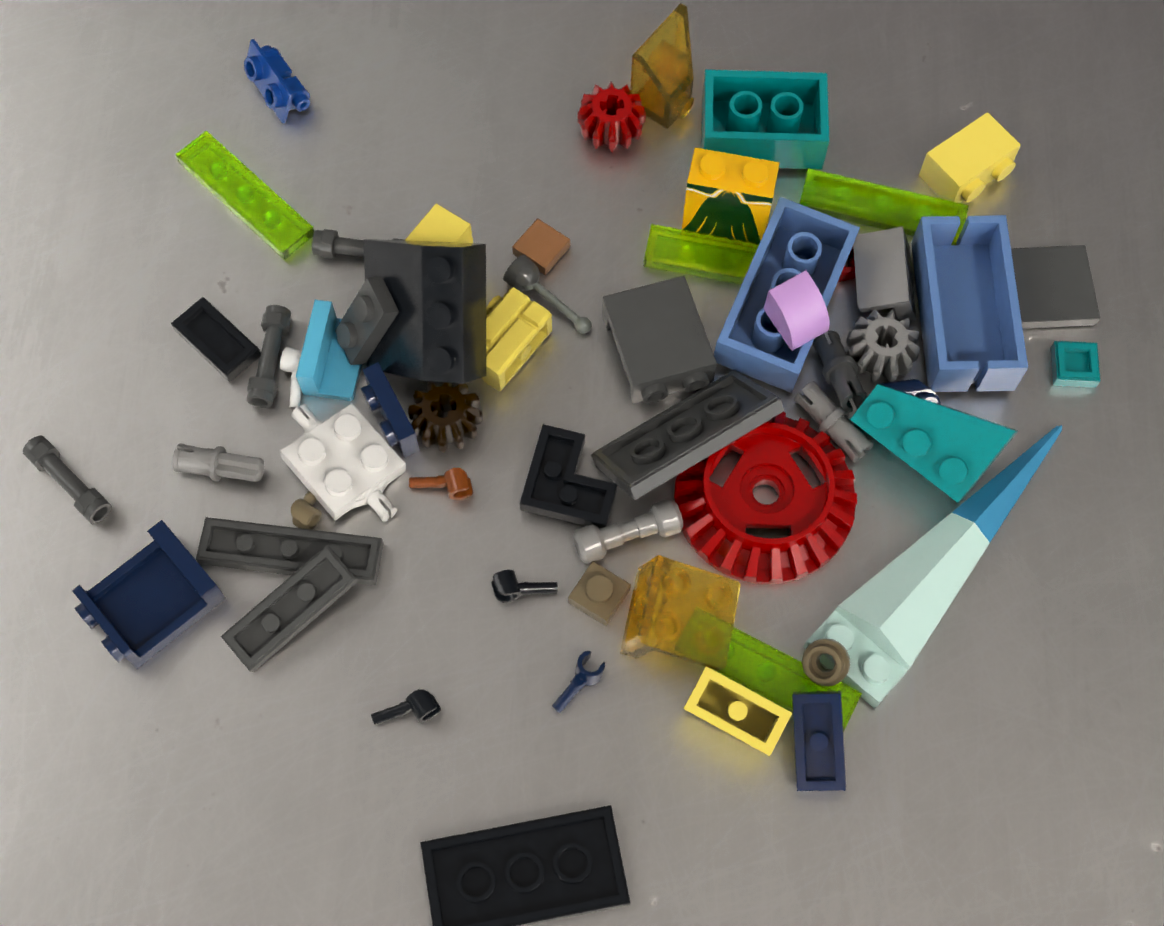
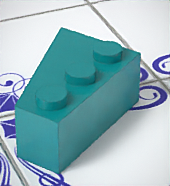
M881 384L875 386L850 418L857 426L957 503L965 498L1018 432V430Z

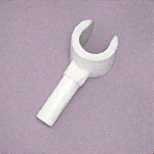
M286 347L280 359V369L292 373L289 408L294 410L298 407L300 409L301 388L296 378V373L302 351Z

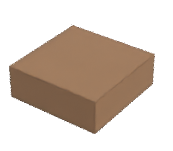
M537 218L512 246L513 255L519 257L525 254L537 265L539 272L546 276L570 248V239Z

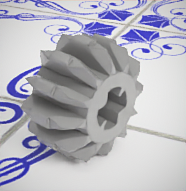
M875 309L870 313L868 319L860 316L856 320L853 327L854 330L848 333L846 343L849 347L847 356H851L857 362V375L868 371L872 373L870 376L872 383L878 381L880 375H883L888 382H893L898 374L906 376L911 371L912 363L917 361L919 357L920 347L917 345L919 331L908 330L910 326L909 318L897 321L895 320L894 310L888 312L886 317H882Z

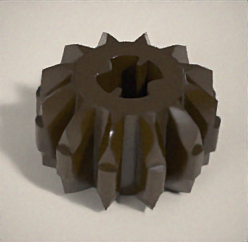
M428 381V393L415 390L413 398L416 404L410 405L408 408V416L413 421L411 425L416 436H422V444L426 448L438 442L439 450L442 453H445L448 449V443H454L457 448L462 450L464 447L463 437L476 439L478 432L475 425L481 424L483 421L482 411L478 409L480 406L479 397L476 393L469 394V388L466 383H460L453 388L452 383L443 382V386L437 387L434 382ZM448 412L447 417L443 418L444 413Z

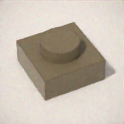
M592 561L568 596V603L607 626L629 593L631 584Z

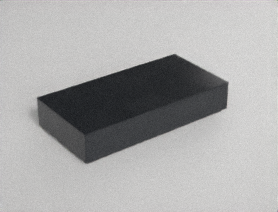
M204 297L199 299L171 323L173 329L229 382L234 380L261 355L259 348Z

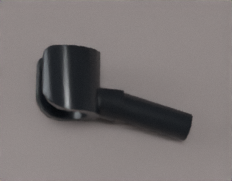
M503 570L495 573L491 582L496 598L502 603L512 602L521 597V595L554 594L558 591L557 582L518 583L514 570Z
M418 689L412 692L406 698V701L371 714L374 725L413 712L418 722L422 723L436 716L441 711V708L432 694L426 690Z

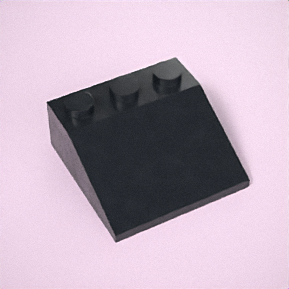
M364 239L365 281L367 278L383 277L399 310L398 315L366 362V366L369 367L379 362L385 373L423 381L464 384L485 377L486 244Z

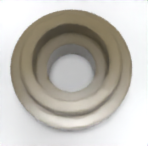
M823 638L814 641L806 648L802 658V665L805 674L811 681L821 686H833L847 676L850 669V657L842 644L833 639ZM821 654H829L833 657L835 661L833 669H826L821 665Z

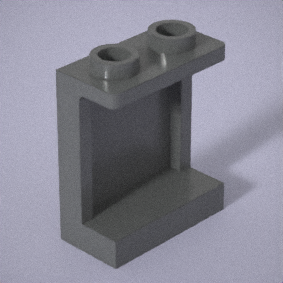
M685 275L603 296L602 317L607 331H612L630 384L632 403L642 401L649 404L656 403L666 398L668 394L683 390L686 392H696L714 381L717 362Z

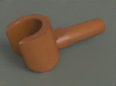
M461 468L449 469L444 475H438L437 477L409 478L410 488L447 487L449 498L453 500L465 499L473 494L471 480Z

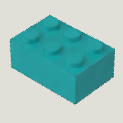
M705 69L702 92V149L780 162L779 168H823L829 145L827 73Z

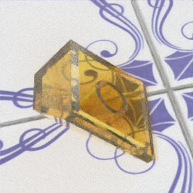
M681 3L632 55L630 94H640L646 116L666 129H669L678 118L683 119L686 117L694 103V98H692L694 78L688 10Z

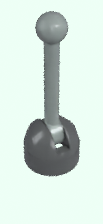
M523 254L513 261L503 277V280L508 285L520 292H528L534 289L575 323V329L579 333L585 334L590 331L592 324L587 317H579L538 282L540 277L539 268L530 258Z

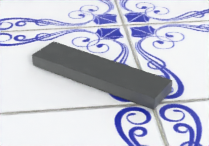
M205 517L196 560L201 565L293 575L328 545L359 580L357 583L376 585L384 543L382 538Z

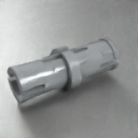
M815 381L803 387L801 391L805 394L801 395V393H798L794 401L819 425L818 431H823L829 435L853 463L867 454L864 450L869 451L874 443L848 418L850 413L844 411L842 407L838 408L818 387Z

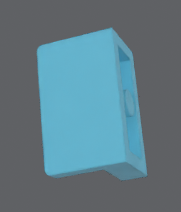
M314 301L296 378L303 395L352 401L355 397L362 364L350 365L344 349L338 344L335 330L342 319L336 317L333 304L330 301Z

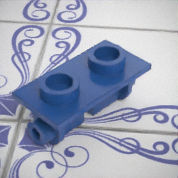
M251 39L247 58L244 60L246 76L250 81H253L263 95L267 106L275 112L282 124L286 123L289 110L297 109V111H304L310 106V94L296 76L291 77L292 70L278 49L272 48L269 45L260 48L255 39Z

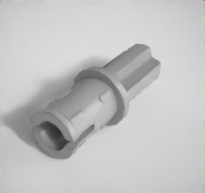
M180 443L173 454L172 463L173 469L176 472L210 476L213 481H220L222 477L258 482L263 476L264 461L261 458L226 453V449L222 446H217L215 449H206Z

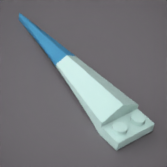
M1062 425L1052 429L839 604L835 611L806 641L803 648L806 649L814 641L823 638L833 639L842 644L850 657V669L842 681L875 709L905 675L1058 438L1062 431ZM821 654L820 662L826 668L833 669L835 665L833 657L829 654Z

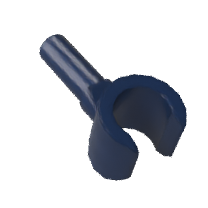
M585 651L579 656L574 678L552 705L557 712L561 713L585 685L592 686L600 681L605 668V662L595 672H588L583 668L591 656V651Z

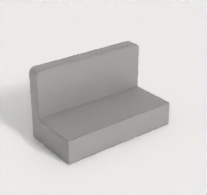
M897 227L857 235L853 249L857 305L860 312L894 308L899 321L909 318V321L916 320L911 253L904 228Z

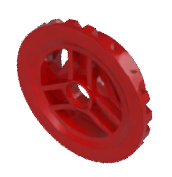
M782 412L677 475L674 501L677 503L684 524L682 532L691 547L704 561L732 578L768 585L796 581L818 571L843 546L852 528L857 505L853 471L848 469L845 463L846 456L840 448L836 449L830 443L829 435L823 431L817 432L810 427L809 421L801 417L797 421L786 417V413ZM734 450L742 456L723 487L710 481L709 478L720 460ZM797 453L807 461L818 476L821 485L812 489L792 458V454ZM759 485H769L776 490L778 499L772 504H762L755 499L753 490ZM746 528L790 529V536L761 538L747 534Z

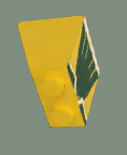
M695 147L686 187L681 238L757 251L767 228L780 162Z

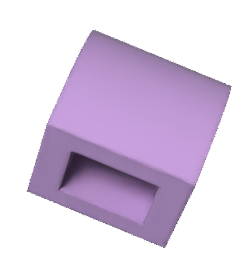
M807 270L768 291L763 309L791 351L829 331L830 321L825 302Z

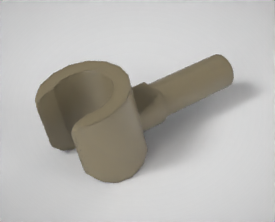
M310 491L305 494L303 499L299 498L292 504L291 515L293 517V525L301 529L313 530L319 523L322 512L313 506L316 503V498Z

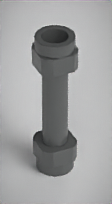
M315 230L312 240V252L314 255H320L322 258L335 259L337 254L364 257V240L339 237L336 230Z
M280 305L267 306L263 314L261 327L265 332L258 369L256 377L249 378L246 401L260 408L271 407L276 397L278 387L273 380L282 336L289 334L291 325V311Z
M36 436L26 443L23 448V454L39 471L46 470L75 500L74 507L91 524L99 523L108 516L112 509L111 504L95 488L89 489L59 459V451L44 436Z

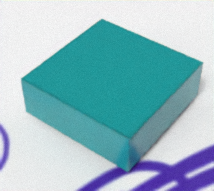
M1053 342L1050 347L1053 386L1096 388L1100 383L1097 343Z

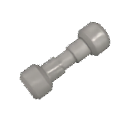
M666 499L654 503L650 512L634 517L632 521L620 525L616 523L601 529L592 524L576 529L573 540L580 560L589 564L592 561L595 562L603 559L606 550L624 545L626 541L638 537L642 539L656 533L666 538L680 533L684 524L677 503L671 499Z

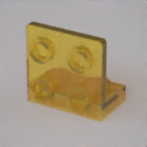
M657 555L637 570L620 654L637 659L655 650L715 670L725 668L741 584L736 580Z

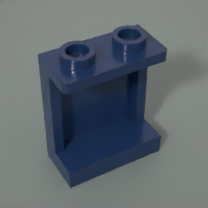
M163 520L147 531L153 538V542L90 590L85 591L80 584L72 590L81 602L74 608L91 629L99 624L108 635L101 641L108 652L118 663L126 658L137 669L226 599L215 582Z

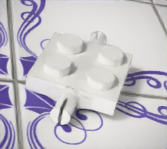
M352 403L332 417L322 421L315 417L306 404L299 405L300 410L296 407L291 416L305 432L300 438L280 450L281 457L330 516L337 520L351 509L369 504L383 522L388 521L389 516L392 518L396 514L397 508L385 497L383 491L390 482L406 472V463Z

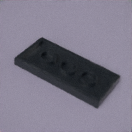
M611 805L420 842L433 926H527L630 905Z

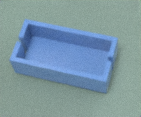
M1006 215L968 216L956 242L957 245L951 244L960 225V216L921 217L912 239L911 247L928 387L934 392H967L971 384H975L976 391H1015L1028 369Z

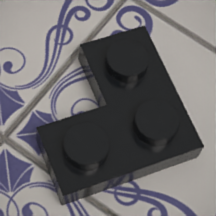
M543 424L519 503L520 510L584 526L592 524L601 529L608 526L617 493V484L576 474L585 444V434Z

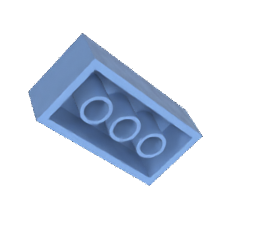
M780 197L716 342L714 351L716 362L792 393L814 339L791 351L763 309L768 291L807 270L817 285L827 308L860 227Z

